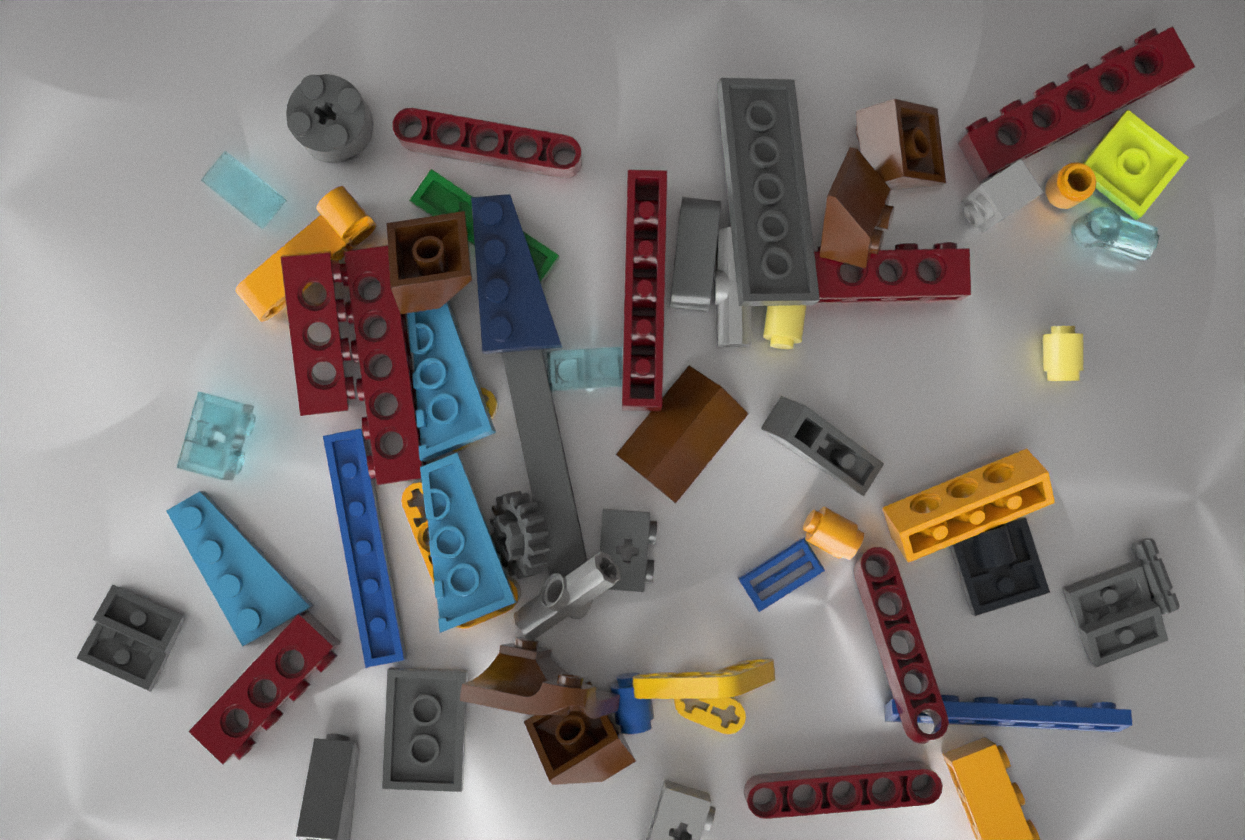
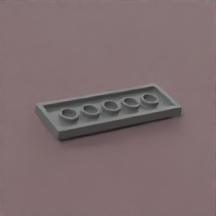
M720 78L717 83V94L739 306L815 305L820 299L795 80Z

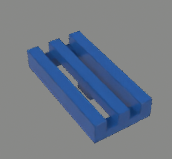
M802 537L738 577V580L751 598L756 609L760 612L818 576L825 569L805 540V537ZM800 549L804 551L805 554L755 586L751 585L750 581ZM810 561L813 566L811 569L762 600L759 598L758 593Z

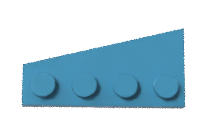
M446 302L439 309L407 313L410 352L413 353L415 371L412 373L413 388L416 389L418 406L416 423L420 429L421 441L419 458L421 461L427 462L496 433L450 302Z
M455 453L420 467L425 514L429 529L430 556L432 557L435 579V597L437 598L439 613V631L441 633L517 601L460 454Z
M199 491L166 510L242 647L314 606L293 587L291 581L281 570L278 571L271 564L260 548L254 542L251 543L238 529V525L205 491Z

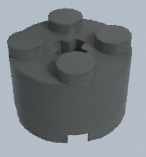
M330 74L308 75L303 78L301 84L296 87L289 98L286 110L287 126L297 141L315 158L328 163L344 162L345 159L355 154H360L369 144L373 134L371 112L359 91L346 79ZM333 114L337 116L335 120L328 119V121L325 124V120L328 117L331 118Z

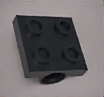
M1026 517L1014 519L950 546L971 615L977 616L1050 593Z

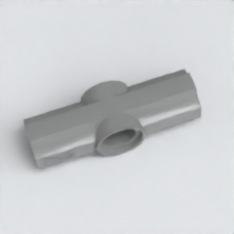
M731 227L718 229L717 270L714 271V305H717V346L745 347L751 346V306H739Z
M600 551L566 576L560 573L551 574L544 581L540 594L514 613L515 625L519 627L524 637L534 640L566 617L573 619L583 618L589 612L593 599L621 579L619 567L614 563L609 554Z

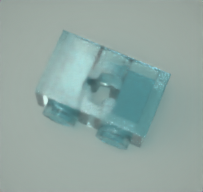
M198 391L176 468L220 480H234L235 474L238 475L244 465L245 452H242L245 437H249L252 434L255 426L256 416L252 414L254 406ZM216 432L226 436L224 443H219L218 440L214 439Z

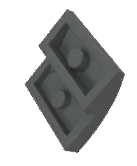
M1136 561L1063 588L1079 636L1095 668L1168 641L1160 607L1152 601L1143 566Z
M112 584L93 618L96 624L79 652L77 659L151 692L175 644L185 617Z

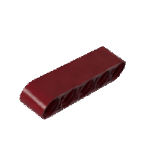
M417 108L400 110L393 119V131L403 147L412 152L558 178L573 177L580 171L582 166V153L579 143L573 137L564 134ZM419 123L422 125V129L417 136H404V130L409 124ZM448 130H457L460 132V137L455 143L445 144L441 142L443 134ZM487 136H493L499 140L497 146L490 151H484L479 148L480 141ZM524 143H531L537 147V150L533 156L523 158L516 154L518 147ZM561 150H570L575 154L574 160L565 165L557 163L554 157Z
M873 547L868 549L855 564V580L904 731L913 742L919 744L929 743L946 733L949 725L948 715L896 560L887 549ZM866 562H878L883 568V576L876 577L871 575L866 568ZM879 598H888L894 603L896 608L895 615H888L881 611L878 603ZM898 635L906 640L908 644L907 654H901L894 650L891 644L892 636ZM906 674L915 675L919 679L921 690L918 694L912 693L906 688L904 684ZM920 713H925L932 718L934 729L931 734L920 730L917 723Z
M920 761L758 774L752 776L746 782L744 796L748 808L753 815L763 819L929 805L939 799L943 785L941 778L928 765ZM918 775H928L927 786L921 791H913V780ZM880 778H888L890 781L888 790L883 794H874L872 792L874 782ZM838 782H850L851 789L845 797L837 798L833 796V788ZM799 785L811 786L812 793L808 799L804 801L793 799V792ZM769 788L773 791V797L768 803L762 805L753 801V796L757 790Z

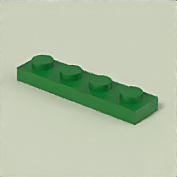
M431 169L409 201L429 216L465 211L468 242L475 246L472 196ZM523 231L540 283L542 284L560 257L557 253Z

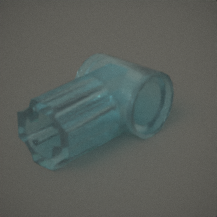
M1103 206L1078 217L1072 225L1073 239L1081 247H1099L1141 261L1150 259L1151 254L1157 247L1160 235L1157 232V227L1119 216L1115 210ZM1092 220L1099 224L1101 229L1100 236L1092 230Z

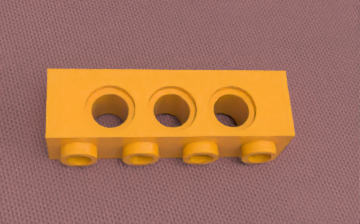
M1026 448L884 506L882 509L890 536L909 563L1055 503L1049 472Z

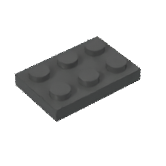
M397 667L387 669L382 789L462 792L467 702L460 701L462 684L468 682V670Z

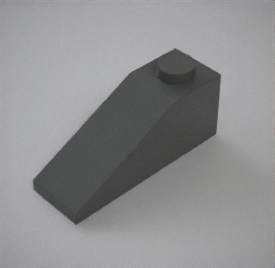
M783 396L780 397L761 427L764 432L785 447L862 496L866 494L884 465L883 462L806 405Z

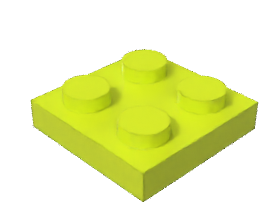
M1126 110L1085 159L1083 164L1093 170L1096 177L1095 188L1137 220L1144 215L1189 157L1131 111Z

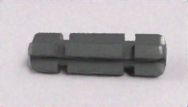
M1145 538L1132 544L1131 548L1135 558L1140 559V565L1143 566L1149 592L1154 595L1152 601L1159 605L1161 614H1169L1178 610L1180 604L1176 594L1170 592L1173 586L1162 558L1158 559L1156 556L1159 554V550L1155 540Z

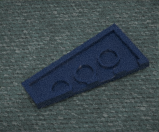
M511 195L471 197L482 352L484 354L562 348Z

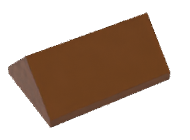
M689 365L662 397L661 412L651 411L616 455L676 504L749 413L722 386Z

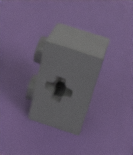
M603 508L600 551L612 557V560L620 569L621 579L610 587L609 590L644 592L645 583H653L654 560L647 559L648 544H656L657 521L650 520V512ZM625 539H632L633 547L639 548L638 554H632L630 561H624L623 554L616 552V547L623 546Z

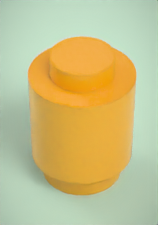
M1074 162L1067 164L1048 179L1045 187L1046 196L1049 202L1057 208H1072L1092 195L1096 187V177L1093 170L1083 163Z
M825 506L819 511L812 510L803 525V530L807 532L805 536L806 541L838 559L843 556L850 560L857 553L864 539V532L858 530L856 523Z

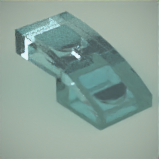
M227 151L223 152L201 179L203 183L262 230L287 201Z
M623 347L564 350L547 353L551 391L622 387Z

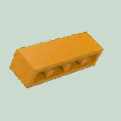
M984 737L942 754L976 840H1040L1033 822L1030 819L1026 820L1021 806L1025 805V799L1017 783H1011L1006 769L1010 768L1011 765L1001 745L996 746L995 743Z

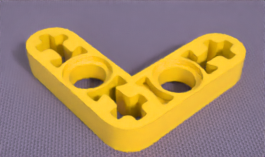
M773 659L744 660L713 672H661L640 674L632 677L634 697L637 699L728 698L745 694L776 680Z

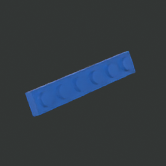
M362 428L323 436L365 668L404 661L407 657L374 480L370 478L367 467V456L369 455L367 442Z
M941 695L948 715L949 725L1120 732L1133 726L1131 709H1117L1116 703L1112 702L1092 703V708L1077 707V702L1071 700L1054 701L1052 706L1038 705L1036 699L1029 698L1015 699L1013 704H999L996 697L974 698V702H959L958 696ZM891 699L884 706L885 722H901L895 700ZM925 713L918 715L917 723L934 724L929 715Z

